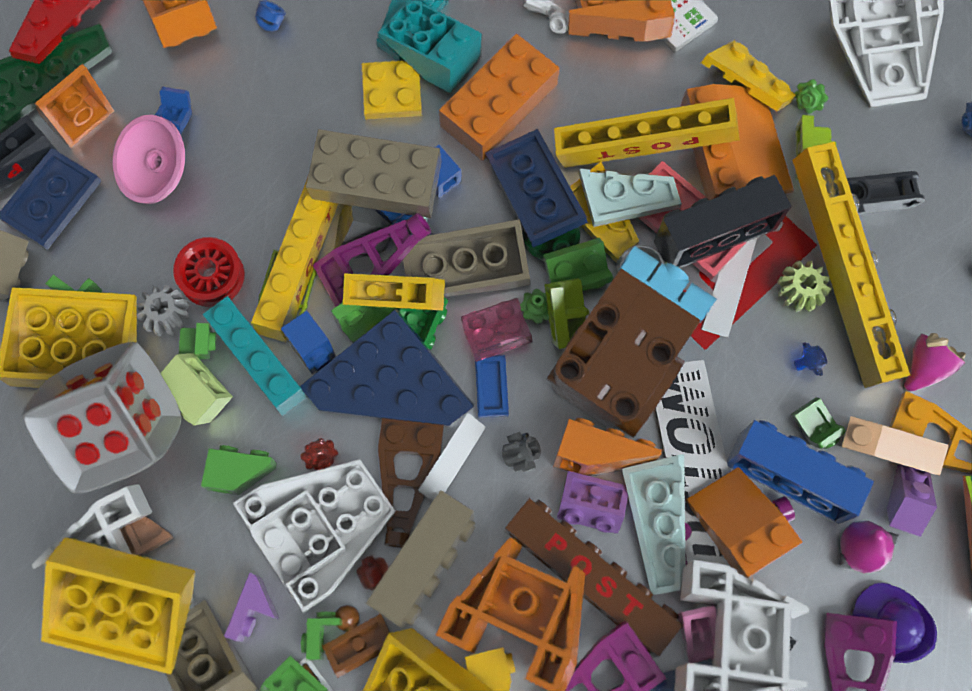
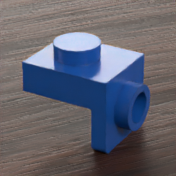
M162 87L159 91L161 105L155 115L172 122L179 133L182 134L192 116L190 93L187 90Z

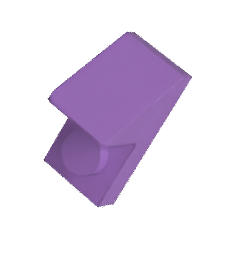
M249 573L224 637L243 642L245 636L250 637L256 623V618L253 617L255 611L279 619L261 577Z

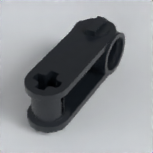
M916 171L847 178L851 193L856 199L854 203L858 215L912 208L925 201L924 195L920 194L917 183L919 175Z

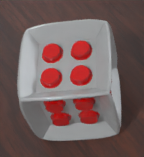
M136 342L116 345L64 368L58 374L49 378L36 391L25 405L22 413L24 425L35 446L61 483L75 494L105 487L150 467L167 452L181 425V413L172 392L149 355Z

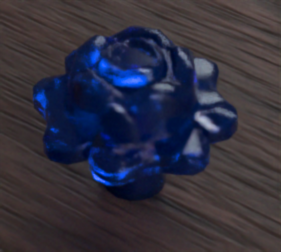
M802 343V358L794 361L796 369L799 372L808 369L814 374L822 376V368L828 362L826 354L819 345L811 346L809 343Z

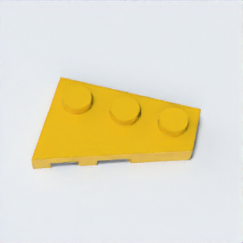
M735 40L706 54L701 62L707 68H710L713 64L724 71L723 78L731 83L735 80L746 85L748 94L775 111L781 110L796 97V94L790 90L786 82L775 77L769 71L766 64L756 60L743 44Z
M600 161L590 172L605 173L602 162ZM578 179L570 186L587 217L588 223L581 225V227L593 239L600 237L604 243L605 252L617 263L619 257L627 249L639 244V239L630 220L593 227L581 180Z

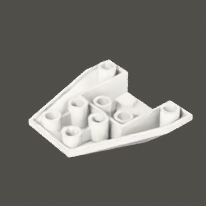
M361 460L261 485L233 503L252 538L303 613L333 593L395 513L394 508Z

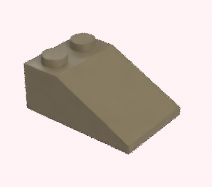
M206 600L188 611L172 674L165 673L172 690H257L258 688L231 640L224 637L226 632Z

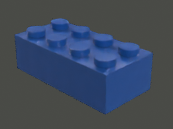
M754 420L740 433L727 459L728 467L733 470L739 467L754 481L837 524L860 515L874 483L873 480L865 477L866 473L863 470L854 466L846 467L836 462V458L832 454L821 450L817 452L807 447V443L801 438L793 435L787 437L778 432L776 426L764 420L759 422Z

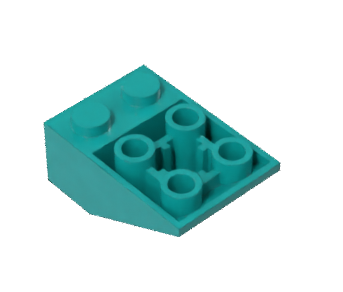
M407 0L378 32V36L426 81L449 93L481 57V32L418 0Z

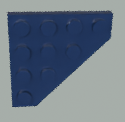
M397 309L300 385L303 392L320 411L450 426L474 407L473 402Z

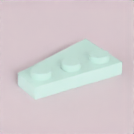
M579 169V177L593 227L679 209L682 204L674 177L647 174L629 176L618 175V172L613 171L596 173L590 172V169Z

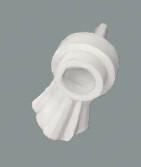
M523 0L524 7L528 10L549 17V25L553 32L565 33L568 30L569 12L567 10H563L562 7L550 0ZM551 7L555 9L553 13L550 12Z

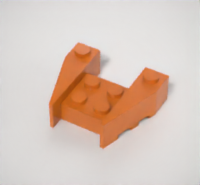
M576 0L578 9L569 10V35L589 36L590 33L608 35L610 39H618L619 36L634 37V41L641 42L671 37L675 19L671 0Z
M509 538L493 555L494 558L482 572H478L470 581L471 584L460 596L457 595L449 604L435 636L464 650L475 653L487 624L490 623L538 646L525 680L548 691H566L577 665L585 573L574 566L566 583L517 561L522 545L515 539Z

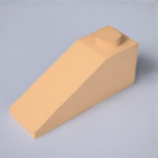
M852 416L850 417L842 447L939 476L949 446Z

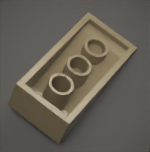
M520 219L426 236L403 259L406 277L444 279V297L500 291L531 285Z

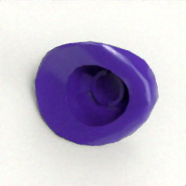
M875 583L858 597L852 616L897 621L894 663H911L921 660L935 649L937 628L934 618L911 594L891 584Z

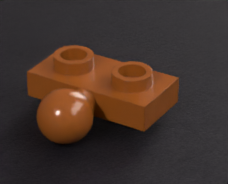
M343 605L336 610V618H342V626L336 627L346 631V633L324 644L322 647L334 674L338 678L379 656L388 634L391 633L381 614L357 626L360 621V615L355 607Z

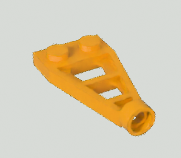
M905 391L900 398L889 427L923 437L928 423L938 425L947 432L950 438L942 468L972 474V463L957 459L954 456L960 440L972 445V431L938 405Z

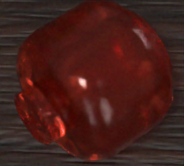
M370 555L361 560L362 565L357 568L356 573L364 589L375 590L389 567L383 557L374 559L373 555Z

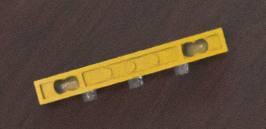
M831 142L808 147L792 161L864 388L910 376L895 329L897 322L896 314L891 308H888L876 271L878 259L876 254L869 249L857 212L859 200L855 194L851 193L836 144Z

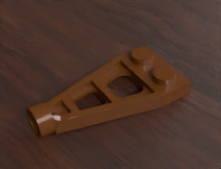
M382 418L378 454L383 494L394 508L393 499L396 487L410 488L415 491L411 508L408 511H399L394 508L395 513L386 524L385 546L403 548L411 535L425 499V495L419 492V488L441 455L444 425ZM397 454L421 456L423 463L415 479L405 480L399 479L396 476L394 458ZM402 528L405 532H397L394 529Z

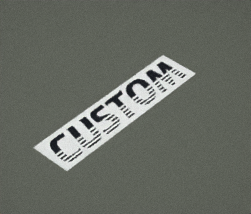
M704 360L685 362L657 405L656 412L666 458L684 454L686 500L728 474L729 469ZM685 501V523L692 530L690 538L685 541L687 563L698 560L730 567ZM696 603L697 608L713 606Z

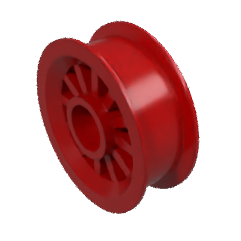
M214 237L199 238L188 243L178 253L173 267L174 279L180 290L191 302L203 307H213L227 296L232 300L241 290L245 278L244 266L234 248L227 242ZM216 268L211 276H203L207 269Z

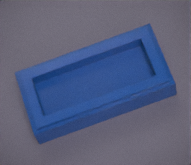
M505 355L475 357L478 418L509 417Z

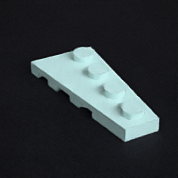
M684 454L622 468L647 579L653 595L681 590L682 570L685 566Z

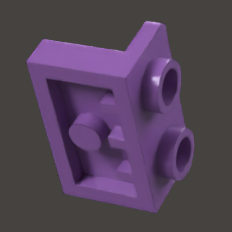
M568 471L557 518L565 520L569 524L583 525L595 528L601 532L617 534L625 517L628 499L626 485Z

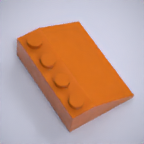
M711 84L686 89L681 107L734 98L737 111L739 141L692 148L705 197L712 200L719 197L720 193L731 187L740 189L745 187L754 178L763 176L765 179L776 175L785 194L794 192L769 106L748 94L745 86Z

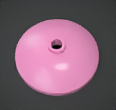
M143 115L132 120L119 135L113 152V173L119 189L130 200L143 204H153L165 199L178 185L184 170L185 148L183 139L178 129L169 120L156 115Z

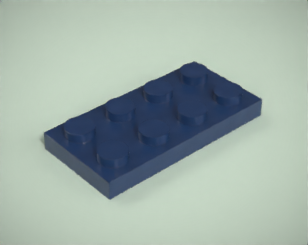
M538 129L485 153L533 248L588 223L583 209Z

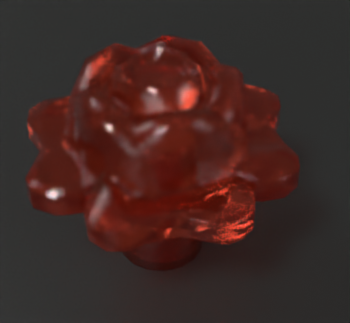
M319 438L306 444L304 447L305 452L300 457L305 462L306 469L314 468L318 471L329 468L330 465L334 464V457L338 455V450L334 448L332 440L325 441L323 438Z

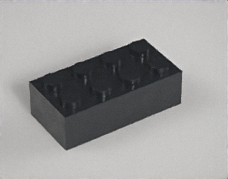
M776 175L765 179L763 176L749 181L745 187L736 189V187L726 189L720 193L719 197L712 200L703 198L684 211L680 209L670 211L663 217L654 239V244L664 263H670L678 268H682L775 231L792 206Z

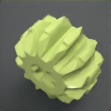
M799 260L793 264V267L789 266L784 269V276H781L778 280V285L782 287L778 292V296H787L788 299L785 301V306L794 303L796 312L801 311L803 307L810 312L816 308V305H823L826 301L824 296H827L831 291V288L826 285L830 281V277L821 276L823 267L814 269L812 261H808L804 266ZM804 284L807 286V288L804 289L801 287V285Z

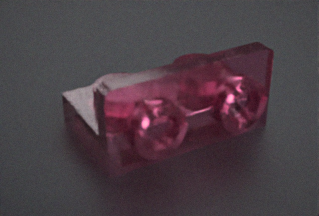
M518 298L503 301L461 316L464 335L475 362L533 343L532 334L522 315Z

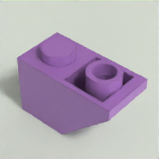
M898 464L887 505L889 526L921 537L937 509L931 474Z

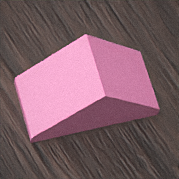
M715 606L678 613V620L683 625L681 633L688 662L694 664L707 659L714 660L715 624L717 617Z

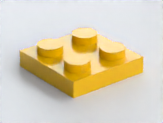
M405 60L362 63L365 120L422 116L420 76Z

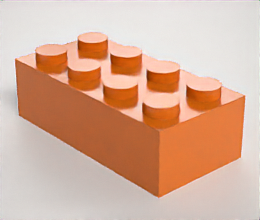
M516 33L439 110L440 127L483 161L486 158L485 153L496 148L558 85L560 67Z

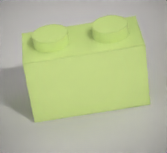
M194 353L176 354L160 373L178 404L181 416L187 422L193 424V426L211 423L233 397Z

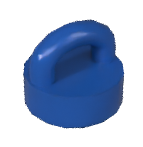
M262 0L257 6L255 20L262 29L272 32L278 30L286 13L279 5ZM263 19L272 22L273 24L270 25L266 23Z

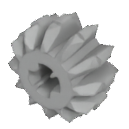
M165 284L161 291L157 286H153V294L149 295L142 292L145 302L137 303V309L141 311L137 314V320L143 323V328L147 332L153 331L158 337H161L164 331L169 336H173V328L176 326L179 329L184 328L181 320L190 318V314L185 310L189 307V302L186 299H182L183 294L180 290L176 289L173 291L169 285Z

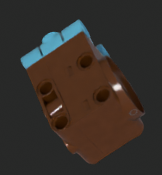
M636 246L628 254L619 272L585 322L574 333L565 351L547 377L557 395L605 427L619 431L622 430L632 438L643 427L685 363L684 360L678 357V354L699 322H702L717 298L693 283L685 293L683 290L689 282V277L683 270L673 264L662 263L656 273H654L653 271L659 261Z

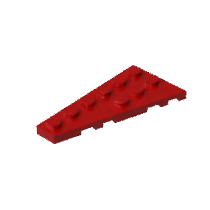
M34 0L8 50L12 58L40 64L62 41L61 36L71 26L76 27L82 21L81 16L88 9L93 10L102 0Z

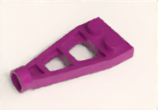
M416 213L408 220H403L337 247L313 264L334 306L337 307L343 302L344 273L354 274L349 265V261L353 257L367 253L374 264L373 271L369 275L381 274L389 276L412 248L431 233V228L427 221L419 213ZM408 229L413 233L412 235L408 233ZM392 237L397 250L383 262L375 247L378 243Z
M827 613L825 650L833 691H847L849 687L866 691H884L895 657L897 621ZM848 650L864 651L872 654L874 665L867 680L857 681L848 676L844 661V655Z
M625 620L599 638L575 667L566 691H570L578 683H583L588 691H600L591 681V675L597 666L606 659L612 660L624 676L623 684L609 691H649L665 680L666 676Z

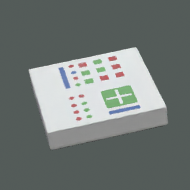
M671 0L675 14L672 35L662 40L676 53L717 22L718 17L702 0Z

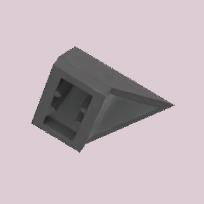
M344 205L339 215L334 249L389 227L391 224L374 209ZM392 237L376 245L375 248L378 253L386 250ZM363 253L361 255L353 257L352 259L368 256V254Z

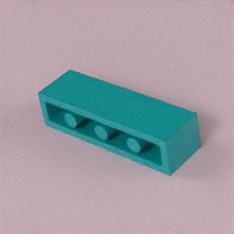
M228 296L202 314L282 416L307 398L301 387Z

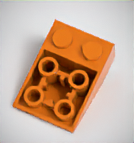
M576 418L574 421L569 419L553 467L587 476L622 471V468L655 461L660 457L662 450L655 448L656 444L649 440L638 438L637 441L625 438V434L619 430L607 428L604 431L595 428L594 423L589 420Z

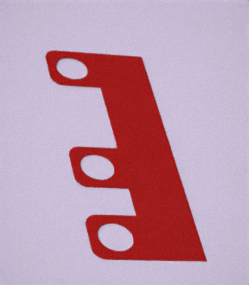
M787 216L782 220L780 230L765 234L773 243L750 263L732 325L778 283L779 278L784 276L783 271L786 267H793L795 262L801 261L817 246ZM699 271L700 278L714 291L716 283ZM704 318L701 323L699 322L691 337L706 350L720 335L702 330Z

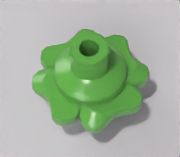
M814 79L806 83L800 82L797 85L798 90L794 92L798 109L805 108L807 114H811L815 110H823L824 103L828 100V96L824 92V85L821 83L817 84Z
M537 288L533 290L532 294L529 292L525 293L524 300L519 305V309L524 312L523 318L525 320H533L536 324H541L543 319L549 320L546 294Z

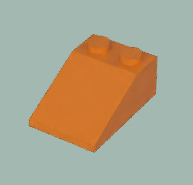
M142 0L163 48L178 46L185 40L196 36H205L210 31L217 29L207 0Z
M83 64L35 103L39 115L70 148L114 112V109Z
M739 467L685 500L730 567L746 578L754 575L802 543V540L783 513Z

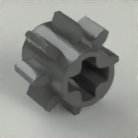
M518 432L507 436L509 443L503 445L502 457L505 464L513 467L515 472L519 470L524 472L535 468L534 460L539 459L541 455V448L537 439L529 436L527 432L524 434Z

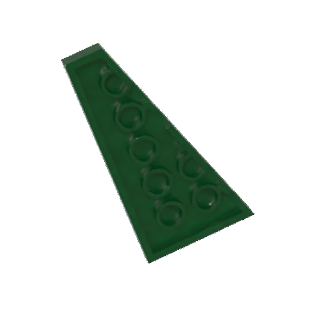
M101 23L61 37L62 41L40 64L12 58V56L0 59V134L36 109L35 103L81 64L89 70L112 53Z

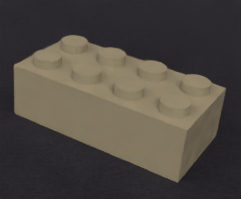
M318 129L306 189L314 200L408 215L419 213L422 217L431 218L442 163L440 148Z
M440 490L366 604L403 629L407 623L413 626L423 610L419 604L425 595L431 598L441 581H439L438 575L443 568L450 569L458 556L456 547L461 540L466 543L476 528L474 511Z

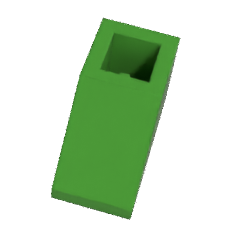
M220 445L219 450H208L201 487L207 491L240 495L274 471L277 463L265 451L250 450V454L238 453V448Z

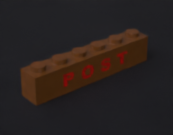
M529 498L505 527L504 532L515 539L523 548L566 583L574 566L581 569L585 573L583 598L616 626L626 620L647 651L653 657H660L683 626L677 620L679 615L668 605L663 604L661 607L651 599L653 593L644 585L638 582L635 586L626 578L628 573L616 562L613 561L609 564L601 558L602 551L588 540L586 543H583L575 536L577 530L568 522L562 520L559 523L550 515L553 511L539 499L534 502Z

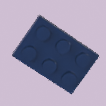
M51 148L1 209L0 220L48 250L102 181L94 173Z

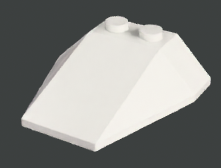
M828 0L831 26L869 107L927 99L944 12L943 0Z

